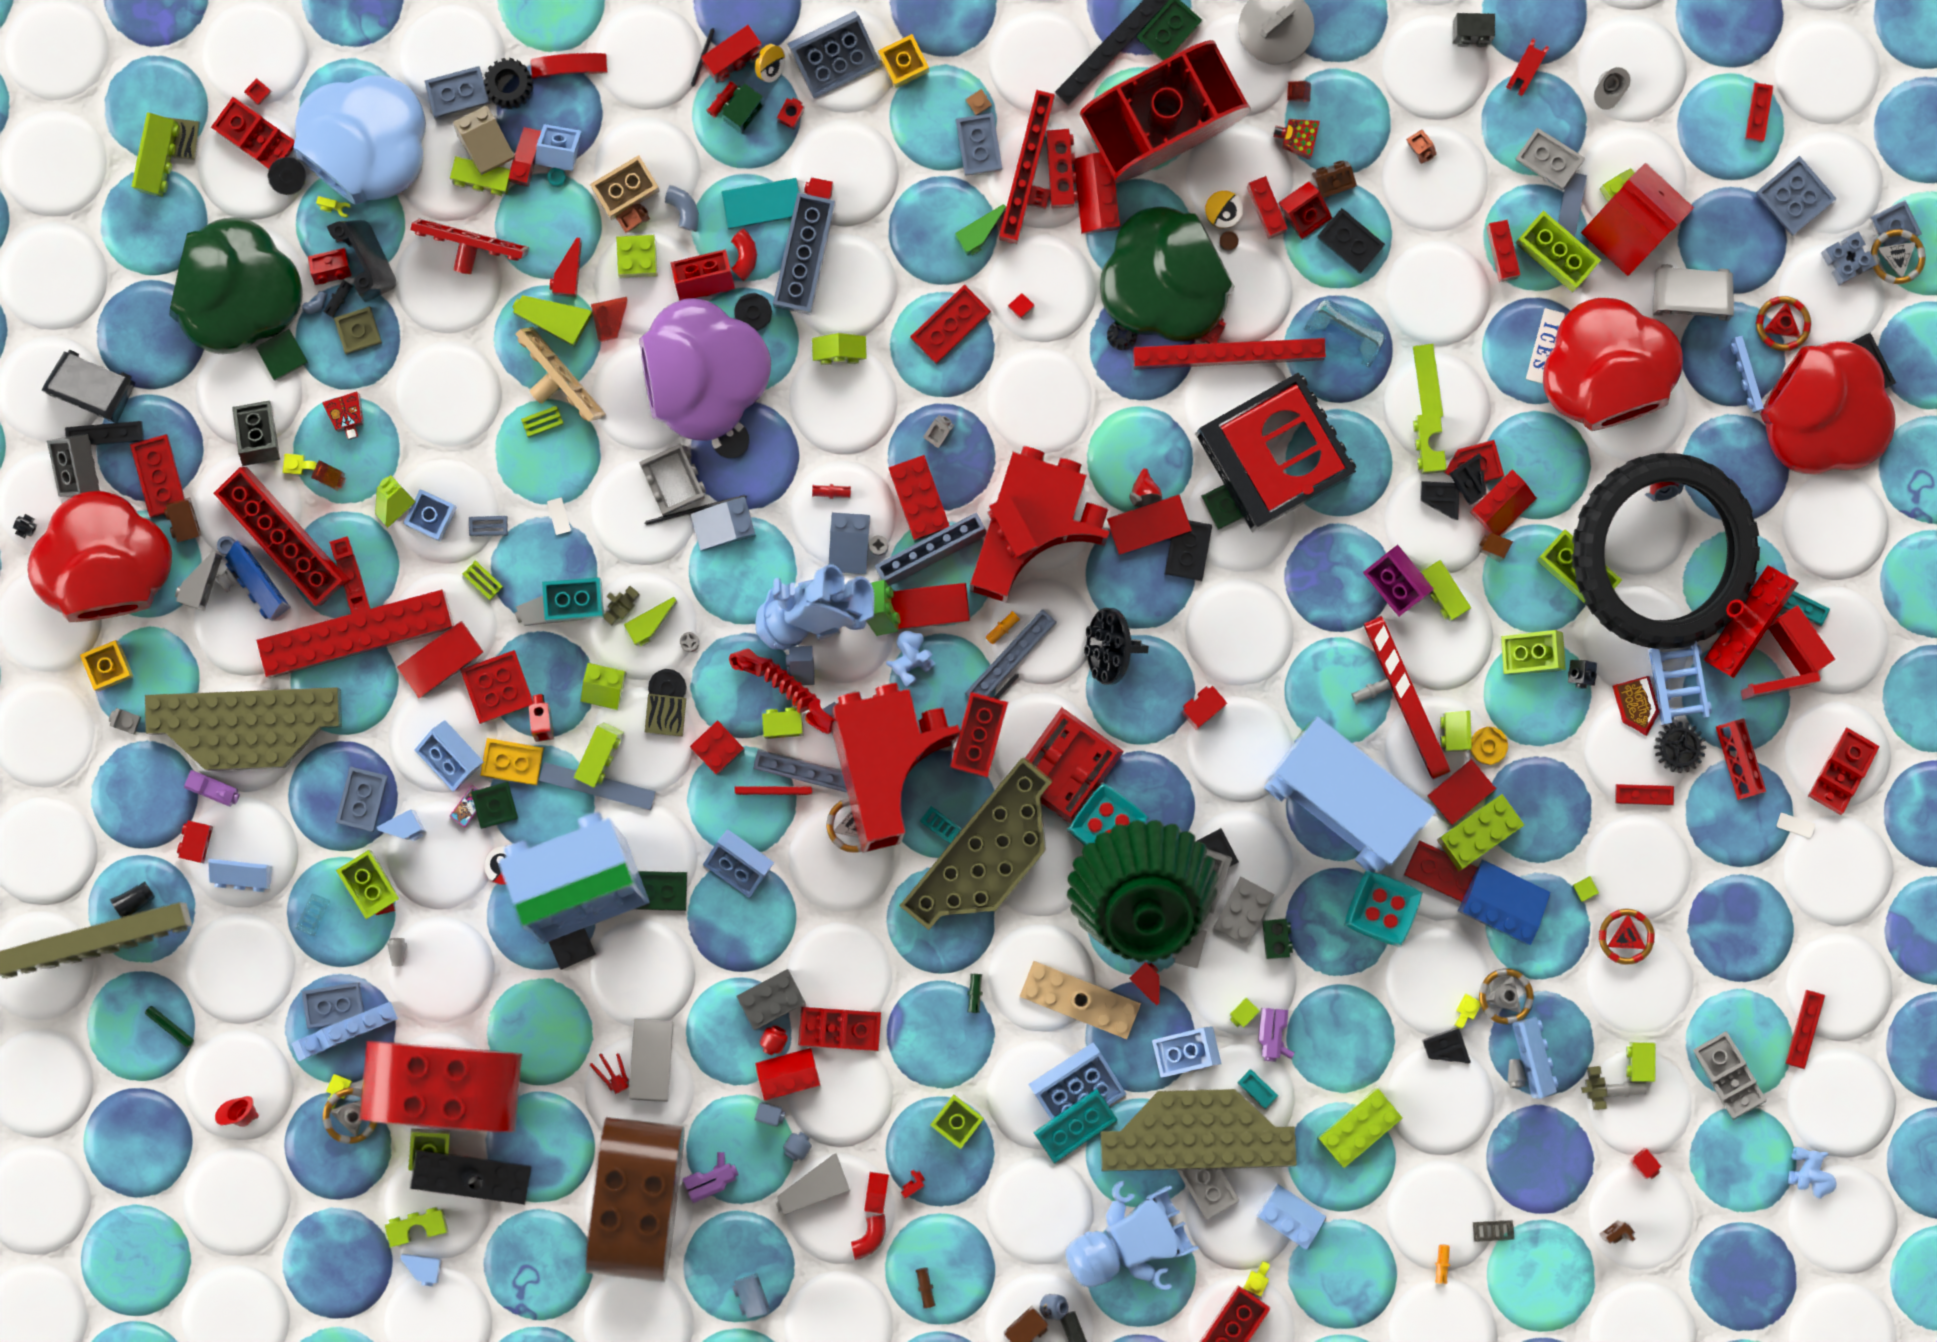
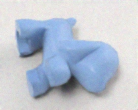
M911 631L900 633L896 641L903 656L895 661H886V664L893 669L895 674L900 676L907 688L917 681L908 671L920 667L927 672L935 665V662L929 659L933 655L929 650H923L919 653V648L924 641L923 635Z
M1794 1147L1792 1159H1805V1162L1800 1171L1789 1172L1788 1184L1796 1185L1798 1183V1189L1806 1190L1809 1187V1183H1811L1813 1194L1819 1199L1824 1195L1832 1193L1837 1186L1835 1177L1828 1172L1820 1170L1823 1159L1829 1155L1828 1152L1820 1153L1814 1150L1808 1151L1801 1147Z

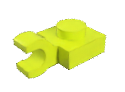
M318 196L316 204L321 207L320 210L331 213L334 210L338 211L339 215L343 218H348L349 216L346 213H342L344 207L351 208L349 203H340L336 200Z
M284 454L283 473L303 475L304 469L317 471L318 463L315 461H304V455Z
M1464 994L1456 1009L1461 1014L1454 1025L1463 1029L1468 1018L1474 1020L1481 1007L1480 1001L1468 994Z
M333 1074L326 1092L331 1093V1097L339 1090L350 1088L352 1081Z
M1262 1261L1257 1273L1251 1270L1243 1288L1261 1297L1269 1281V1278L1265 1277L1270 1267L1269 1263Z

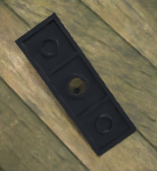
M416 1150L409 1188L525 1205L531 1165ZM477 1176L473 1183H469L472 1177Z

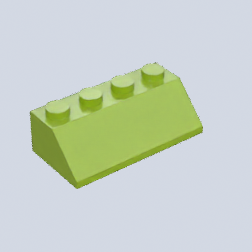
M149 112L146 114L131 185L132 188L140 193L163 197L168 189V182L166 180L172 170V163H170L171 155H174L176 151L174 139L178 137L180 132V126H178V122Z
M1544 210L1515 242L1572 293L1601 261Z
M1564 529L1536 560L1585 603L1582 593H1579L1575 581V569L1572 566V554L1574 553L1573 535ZM1606 566L1609 580L1615 589L1622 579Z

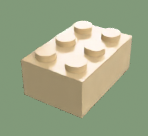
M639 155L590 184L611 220L615 219L616 216L631 205L640 204L660 192L658 185Z

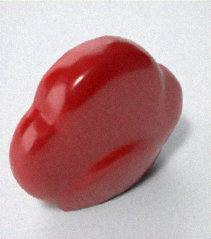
M1614 298L1587 300L1573 308L1561 321L1555 337V347L1548 355L1544 364L1543 388L1548 400L1559 413L1574 421L1583 423L1590 431L1616 426L1650 414L1669 404L1671 392L1678 383L1682 373V348L1677 336L1668 326L1656 319L1642 315L1631 304Z
M1832 341L1819 346H1803L1779 378L1763 406L1764 409L1760 412L1761 418L1766 424L1769 445L1777 459L1792 471L1812 475L1822 474L1832 469L1857 470L1873 463L1887 450L1893 439L1896 422L1894 406L1885 391L1884 374L1879 362L1864 347L1847 341Z
M88 491L71 497L53 513L46 533L35 543L31 550L27 565L28 578L34 592L42 602L62 613L68 622H84L123 616L151 607L154 600L153 597L162 588L170 574L172 549L163 531L152 521L141 517L127 500L109 492Z

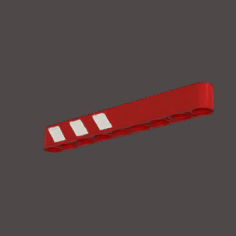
M1380 616L1364 623L1366 633L1391 685L1394 696L1431 778L1436 779L1451 772L1383 617Z

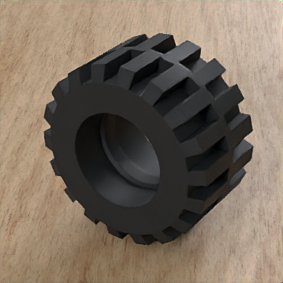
M502 58L501 62L495 61V65H490L488 67L489 71L484 75L486 93L495 105L498 104L500 108H519L521 103L524 105L526 99L531 97L533 79L527 67L521 61H514L513 58H509V60ZM508 74L516 75L520 83L515 91L503 93L498 89V82L503 76Z

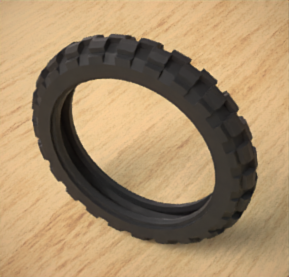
M1656 453L1635 458L1623 466L1614 469L1606 475V478L1600 484H1597L1589 494L1590 498L1587 503L1583 505L1578 516L1577 528L1574 529L1572 566L1575 569V581L1579 593H1582L1586 606L1606 629L1619 636V638L1642 647L1673 649L1694 645L1695 641H1705L1733 620L1727 614V606L1736 599L1741 600L1743 603L1746 602L1749 597L1748 592L1751 586H1754L1758 573L1756 572L1757 561H1760L1757 522L1754 521L1753 510L1747 498H1744L1740 492L1739 486L1715 465L1703 461V459L1679 453ZM1660 482L1681 483L1697 490L1706 497L1718 512L1727 538L1726 565L1715 591L1696 610L1682 617L1670 620H1653L1630 609L1615 592L1605 565L1606 536L1615 514L1623 503L1637 491Z

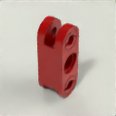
M1534 38L1531 40L1506 85V88L1511 90L1517 78L1522 79L1524 82L1517 93L1520 96H1523L1549 49L1547 45L1542 51L1535 48L1536 39Z

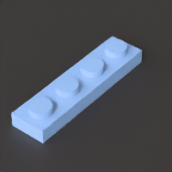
M1743 336L1735 337L1730 346L1733 355L1736 354L1738 360L1736 362L1737 370L1739 373L1741 372L1743 380H1741L1742 388L1744 391H1747L1749 397L1747 398V405L1749 409H1752L1753 413L1759 412L1764 407Z

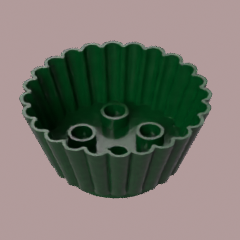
M1135 820L1129 823L1128 827L1123 824L1115 825L1110 833H1099L1095 838V843L1086 844L1082 849L1083 856H1079L1073 861L1072 865L1075 871L1071 872L1067 878L1071 886L1067 891V898L1073 903L1070 908L1071 913L1079 919L1080 927L1088 932L1097 942L1113 954L1120 955L1125 960L1133 958L1136 962H1144L1145 960L1156 962L1159 958L1168 959L1171 954L1180 953L1183 946L1190 945L1211 912L1212 903L1217 896L1215 885L1218 881V874L1213 870L1215 860L1213 857L1206 855L1207 847L1205 844L1195 842L1196 838L1193 833L1189 831L1181 832V829L1176 824L1164 826L1158 820L1149 821L1147 824L1141 820Z

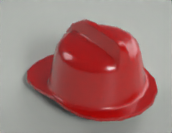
M250 1096L226 1101L215 1113L217 1124H235L240 1127L249 1125L259 1117L253 1105V1099Z

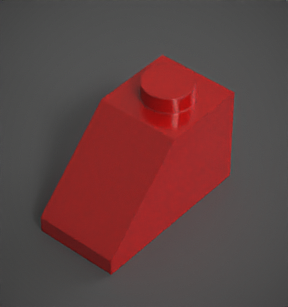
M1145 962L1129 979L1157 1006L1159 1004V975L1157 974L1159 970L1152 962L1149 964Z
M870 1172L864 1211L884 1213L889 1174Z

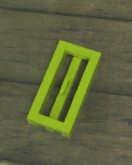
M557 406L521 419L528 438L564 424ZM552 412L556 413L549 417L527 424L528 421H531L533 419L539 418ZM558 418L557 422L533 431L529 430V428Z
M476 560L462 573L490 601L503 588ZM476 566L498 586L496 589L474 570ZM470 572L492 591L490 595L468 575Z

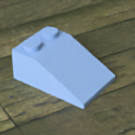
M1213 1026L1152 1040L1161 1078L1221 1064Z

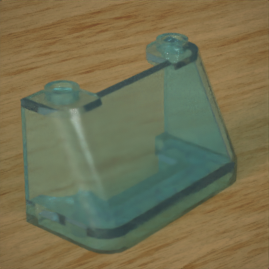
M1331 300L1321 301L1308 320L1304 330L1312 334L1318 329L1325 331L1329 323L1362 342L1358 349L1363 357L1361 363L1370 368L1385 342L1384 332Z

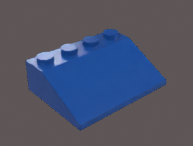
M238 540L235 541L225 557L227 560L225 565L231 573L235 572L239 578L236 580L243 589L246 587L249 590L248 596L254 604H259L261 607L259 612L262 616L273 621L291 607L248 547Z
M1481 859L1458 912L1524 944L1531 945L1539 929L1551 892Z

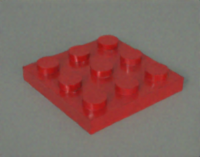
M515 650L460 669L479 724L533 704V699Z

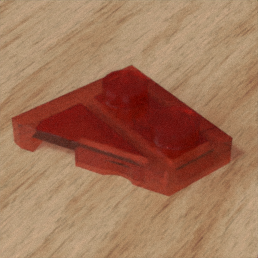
M627 297L591 304L599 342L618 338L628 302Z

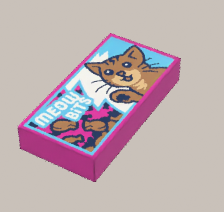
M473 785L450 814V817L463 827H466L476 814L471 791L478 789Z

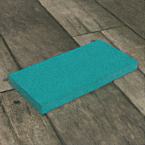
M791 178L721 191L728 229L792 218L797 193H799L797 179Z
M1095 1089L1033 1133L1055 1164L1118 1119L1098 1089Z

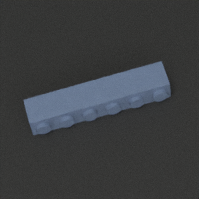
M976 512L875 565V568L881 580H885L888 586H891L985 537L986 529Z

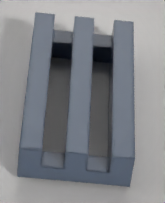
M508 516L469 517V536L508 535ZM503 520V524L473 525V521ZM503 528V531L473 532V529Z

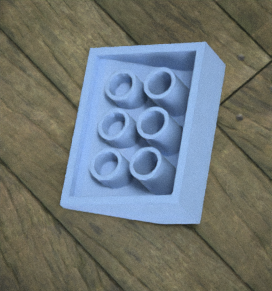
M1532 1017L1514 1022L1512 1025L1532 1098L1541 1099L1556 1093L1558 1082L1556 1076H1552L1551 1069H1553V1063L1546 1054L1548 1044L1546 1039H1542L1541 1031H1543L1541 1020H1537V1017Z
M1091 1043L1028 1084L1051 1120L1095 1089H1098L1108 1106L1126 1095V1092L1094 1043Z

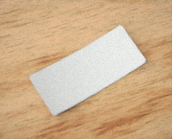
M562 498L547 501L556 535L571 531Z

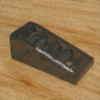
M1513 1220L1472 1222L1474 1242L1514 1240ZM1487 1225H1491V1236L1489 1237ZM1495 1225H1499V1236H1496ZM1503 1225H1507V1235L1505 1236ZM1479 1226H1483L1484 1237H1480Z

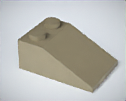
M487 105L453 121L459 140L481 175L515 159L509 144Z

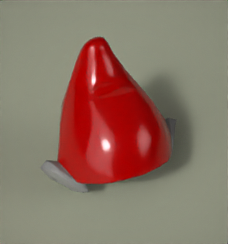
M1147 468L1142 469L1133 484L1132 493H1130L1129 498L1135 506L1142 507L1162 500L1161 490L1150 477Z

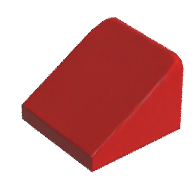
M1021 293L1008 307L1021 320L1035 305Z

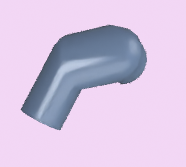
M319 291L315 301L303 304V312L307 314L320 312L324 307L328 294Z

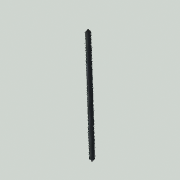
M744 494L646 520L644 524L650 525L688 515L742 497L747 498V496Z

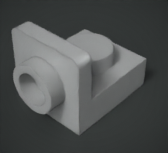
M938 415L923 438L939 448L953 429L954 424H952L949 418Z
M116 708L115 711L111 712L109 722H111V727L135 735L141 717Z

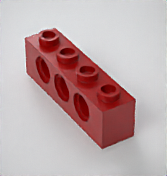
M1069 129L1047 130L1051 209L1074 207V202H1078L1077 190L1073 189V183H1077L1076 171L1072 172V164H1075V153H1071V146L1074 145V136L1070 134ZM1058 146H1064L1066 148V152L1064 154H1059L1056 152V148ZM1061 164L1065 165L1068 169L1064 173H1060L1057 170V167ZM1061 183H1065L1068 185L1069 189L1065 192H1062L1059 190L1058 186Z

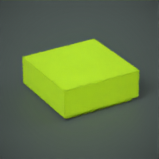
M1591 876L1573 884L1581 902L1599 893Z

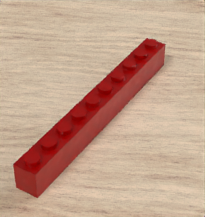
M1325 338L1133 348L1134 369L1321 361L1326 358Z

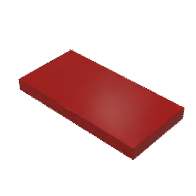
M964 284L910 338L937 365L991 311Z
M167 434L130 444L150 518L164 515V509H167L166 505L168 503L185 499Z
M1180 494L1107 518L1119 555L1192 531Z
M1419 840L1403 876L1462 902L1478 867L1469 864L1458 871L1446 852Z

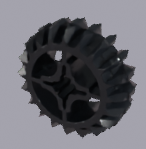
M1682 721L1678 722L1677 727L1672 722L1670 723L1671 729L1668 726L1663 727L1666 733L1663 731L1658 732L1662 739L1655 738V741L1660 743V745L1654 746V749L1660 750V752L1655 753V756L1661 755L1662 758L1658 762L1662 763L1665 761V769L1671 765V772H1674L1676 767L1678 773H1682L1683 767L1686 772H1689V765L1695 769L1697 767L1694 762L1702 763L1698 756L1705 757V753L1700 752V750L1706 749L1705 745L1701 746L1700 744L1705 741V738L1699 739L1698 736L1702 732L1699 731L1695 734L1694 731L1697 727L1693 726L1689 729L1690 723L1688 722L1684 727ZM1682 732L1677 741L1667 740L1672 733ZM1687 735L1692 738L1695 749L1687 744ZM1681 742V746L1686 750H1681L1679 753V748L1676 747L1675 744L1678 745ZM1665 746L1673 751V760L1667 755ZM1684 753L1693 755L1686 763H1678Z

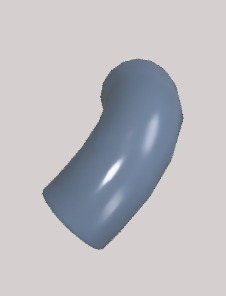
M669 185L665 196V203L676 207L679 211L680 221L678 227L696 232L699 212L695 201L686 191Z

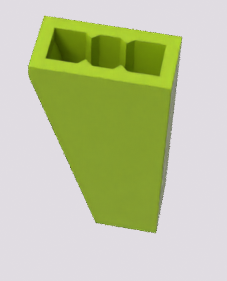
M524 295L520 299L517 298L512 307L514 309L513 313L516 316L573 347L576 346L593 315L592 311Z

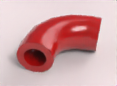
M743 228L731 240L739 254L738 260L731 270L744 282L754 270L758 254L754 240Z
M885 1214L866 1218L867 1230L865 1235L858 1240L851 1241L855 1260L873 1254L882 1244L886 1234Z

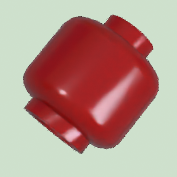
M776 1025L767 1027L760 1039L763 1051L768 1055L781 1053L788 1041L786 1031Z

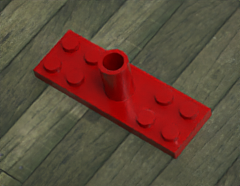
M420 218L412 222L410 228L418 236L426 237L427 234L434 236L433 239L444 242L446 239L458 242L459 246L453 270L463 274H472L478 248L488 250L489 254L500 256V254L508 255V259L515 261L525 257L529 251L528 246Z
M1767 565L1748 593L1749 597L1746 602L1743 603L1741 600L1736 599L1728 604L1726 611L1733 620L1724 628L1703 660L1734 679L1799 583Z

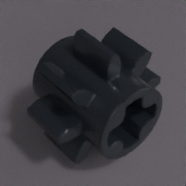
M24 514V517L18 516L13 524V529L16 530L15 534L24 539L27 535L31 537L37 528V524L34 523L35 518Z

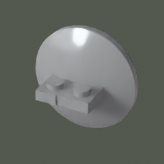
M1248 0L1239 17V37L1247 52L1257 60L1275 65L1289 63L1300 57L1310 45L1314 34V18L1304 0Z

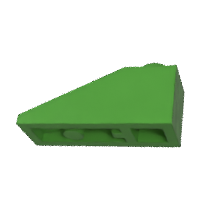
M1004 204L955 233V237L966 255L970 253L975 255L982 250L981 247L1006 210Z

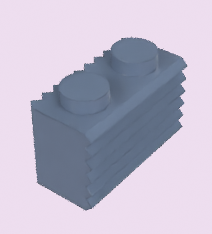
M761 1102L758 1105L754 1121L777 1127L779 1123H783L786 1112L782 1111V1107L779 1108L778 1106L771 1105V1103L768 1105L767 1102L765 1104Z

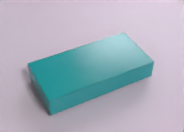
M1251 1069L1237 1082L1264 1109L1278 1097Z

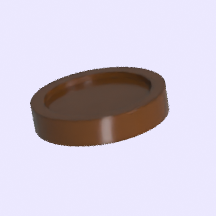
M1232 231L1224 232L1219 240L1221 247L1228 251L1235 249L1239 242L1238 236Z

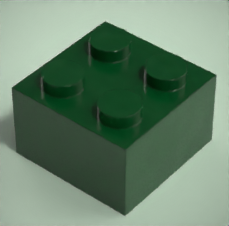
M745 83L742 87H737L733 93L735 97L731 102L727 101L722 108L724 122L741 134L744 133L765 105L763 96Z

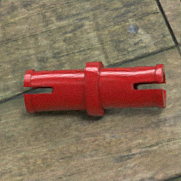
M729 81L724 90L716 95L715 101L706 111L716 118L725 103L733 97V93L738 86Z
M830 484V486L812 485V497H829V499H833V497L850 498L851 486H834V484Z

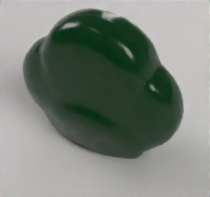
M1151 207L1129 217L1117 234L1114 252L1105 263L1100 277V295L1103 306L1108 315L1117 324L1128 331L1140 335L1157 334L1166 340L1174 342L1195 341L1211 332L1221 321L1227 307L1228 296L1231 295L1235 288L1197 214H1184L1169 207Z
M243 218L219 219L204 226L199 231L187 233L169 316L179 323L187 338L201 349L215 354L237 353L248 348L257 340L276 336L291 324L302 304L303 290L301 278L294 263L277 249L273 239L264 228L253 221Z

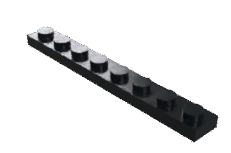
M1143 0L1055 91V94L1069 106L1157 15L1169 0Z

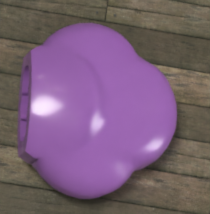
M683 299L674 302L657 315L649 331L639 338L642 367L652 418L664 422L671 430L685 438L709 441L726 434L738 424L744 410L753 405L762 396L767 387L771 372V357L764 340L752 326L738 319L728 317L721 308L711 302L701 299Z

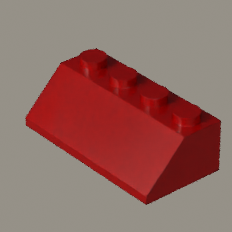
M1091 153L1075 158L1074 171H1076L1081 234L1119 230L1120 221L1115 179L1101 153Z

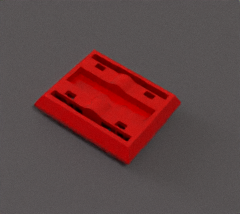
M1061 707L1025 758L1032 763L1040 750L1045 753L1036 767L1053 781L1041 795V802L1072 825L1080 810L1098 789L1124 751ZM1063 719L1068 721L1051 747L1046 749L1044 745ZM1063 731L1065 734H1068L1066 737L1061 735ZM1106 751H1110L1112 753L1092 782L1088 779L1089 775ZM1095 755L1100 758L1098 761L1093 759ZM1084 782L1090 785L1070 812L1067 811L1065 808ZM1067 794L1072 797L1070 800L1065 798Z

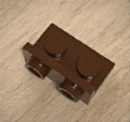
M1340 160L1335 162L1333 166L1320 167L1316 169V172L1312 173L1317 189L1323 198L1357 186L1352 166L1348 161Z
M1618 1220L1599 1233L1602 1239L1610 1244L1612 1242L1614 1244L1619 1242L1623 1238L1622 1235L1632 1242L1635 1240L1633 1236L1635 1232L1632 1227Z

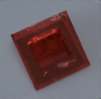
M1305 80L1288 81V101L1310 102V82Z

